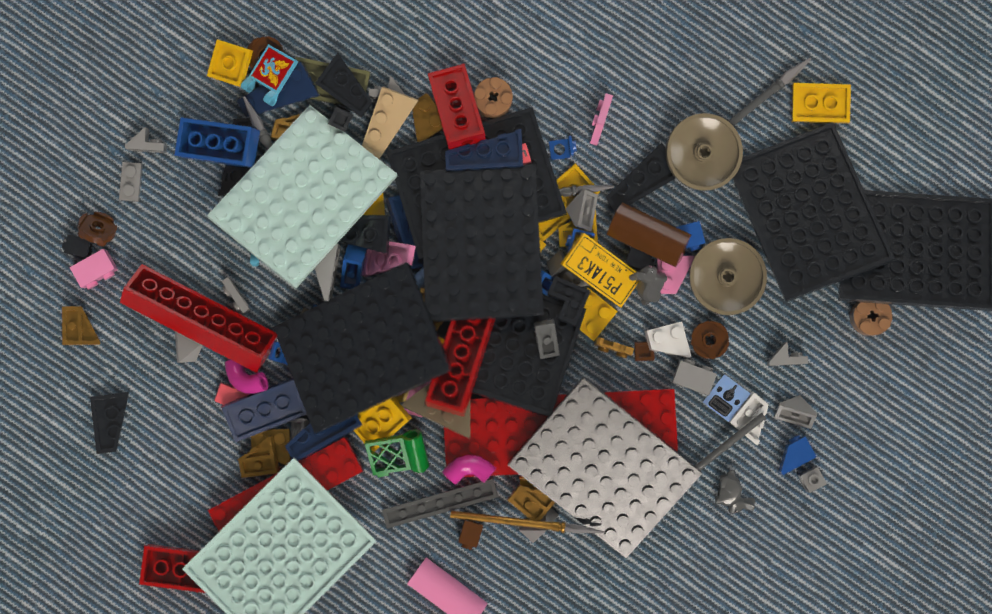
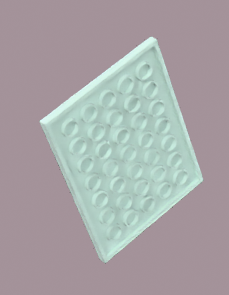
M311 105L305 109L207 215L212 222L295 289L397 177L396 172L344 131L327 124L328 119Z
M293 458L183 570L226 614H304L377 540Z

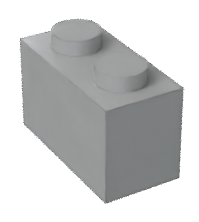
M684 359V362L679 361L671 383L709 396L717 375L713 373L714 369L705 365L702 368L695 366L696 362L689 359Z

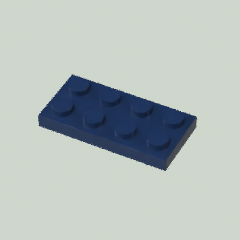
M293 378L268 387L266 391L253 393L221 406L235 442L307 415Z

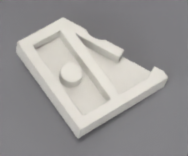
M682 321L644 331L649 350L682 356L683 358L692 357Z
M752 392L729 423L740 430L761 412L765 416L769 405ZM762 421L745 435L755 445H758L760 442L759 436L765 421Z

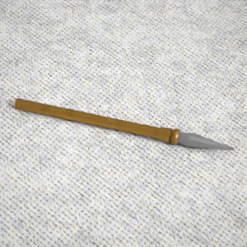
M452 510L450 513V518L549 529L551 531H560L561 533H565V531L570 533H604L602 530L577 524H566V522H547Z

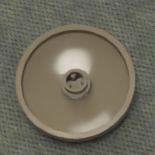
M700 113L685 118L675 126L667 140L666 160L671 173L680 183L694 190L707 191L724 186L736 175L742 162L743 147L738 132L731 123L714 114Z
M734 238L718 239L704 246L693 259L689 273L690 287L697 301L707 310L720 315L739 314L752 308L762 297L767 283L766 266L761 255L748 243Z

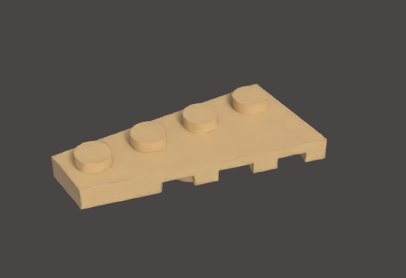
M382 87L362 146L380 159L419 100Z

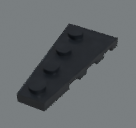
M661 142L605 197L614 213H616L622 202L630 206L676 179L668 167L666 148Z

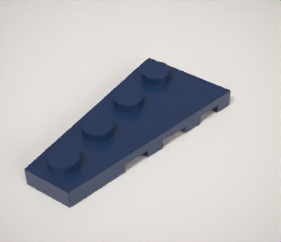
M300 62L296 65L278 94L277 102L274 106H270L263 101L264 96L270 91V89L263 85L244 97H246L256 113L260 115L321 95L304 64ZM242 97L237 102L245 117L250 118Z
M518 129L513 133L501 134L493 139H485L476 144H468L445 151L446 171L523 167L522 130Z
M400 195L388 197L385 201L398 242L415 246ZM416 248L413 262L410 266L412 271L424 267L423 259L419 260Z
M356 415L320 433H314L310 423L285 447L291 458H295L299 462L362 426V423Z

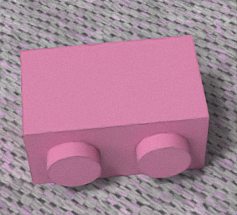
M102 249L70 267L80 287L87 288L88 290L97 286L99 280L103 278L107 280L115 275L114 272L118 270L106 249Z

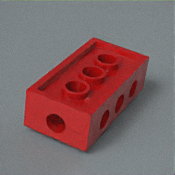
M465 64L428 73L430 87L448 149L451 150L468 144L472 145L485 140V131Z

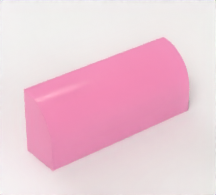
M427 557L407 583L447 614H482L488 604Z

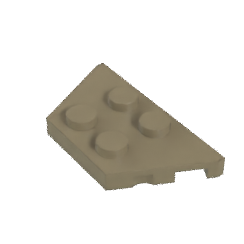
M431 382L402 404L403 408L470 439L471 437L470 401L464 417L428 407L425 400Z

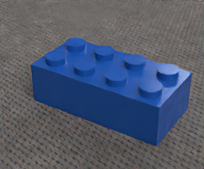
M180 118L174 155L184 159L252 168L255 164L260 130L247 126Z

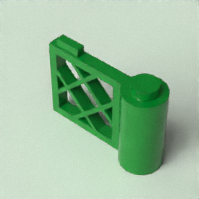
M413 429L405 432L403 435L365 441L373 476L377 475L378 478L389 476V473L406 470L423 473L429 468L430 464L420 430ZM400 442L401 447L396 451L389 447L390 444ZM378 445L383 449L377 454L371 450L370 446ZM386 450L394 454L391 460L382 456ZM399 457L405 461V464L397 465L394 463V460ZM380 460L387 465L384 468L376 469L375 464Z

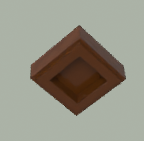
M634 342L635 361H655L654 351L649 350L647 342Z

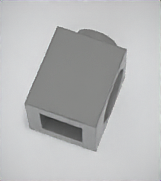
M816 466L797 475L805 491L808 493L827 484L819 468Z

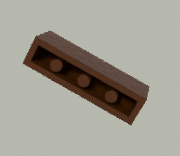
M623 202L617 209L606 234L674 267L680 263L691 238V234Z

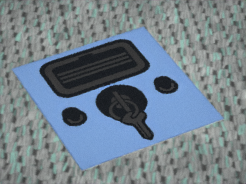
M724 374L703 403L729 422L751 393Z

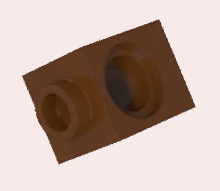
M465 520L458 543H462L461 547L472 550L473 547L477 548L484 524Z

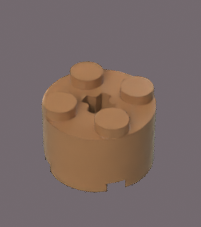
M498 77L487 78L479 83L474 92L477 108L482 116L494 119L504 116L509 112L513 95L510 86L504 80ZM490 95H493V96H496V95H497V101H496V102H494V100L489 101V100H490Z
M856 302L850 311L852 327L865 336L879 335L885 332L892 322V311L888 304ZM870 313L874 314L872 320L867 317Z

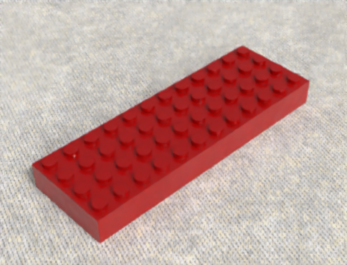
M675 389L604 392L678 452ZM567 394L558 395L554 409ZM489 398L470 399V439L444 427L446 466L458 457L473 455L480 456L496 468L491 476L517 475L518 473L508 466V462L547 417ZM469 474V475H465L464 477H476V476Z

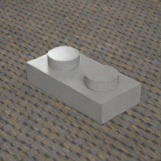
M122 162L120 201L139 202L142 163Z
M227 277L222 280L224 284L222 289L227 296L231 295L234 299L232 304L238 312L242 311L244 314L252 310L232 279Z

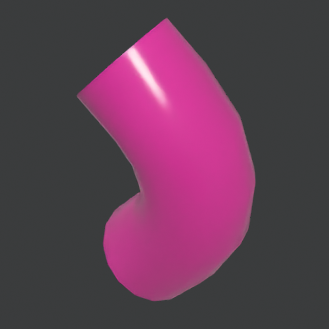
M232 360L225 362L228 380L236 390L245 394H252L268 389V381L263 372L249 375L246 373L244 366Z
M465 455L453 460L442 473L455 485L465 475L469 474L476 476L484 483L496 468L480 456Z

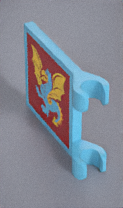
M268 44L250 75L241 83V88L251 93L255 82L260 83L270 89L264 96L263 101L270 106H274L277 102L278 94L298 64V61Z

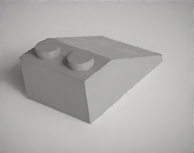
M338 243L315 267L325 301H329L333 297L341 246Z

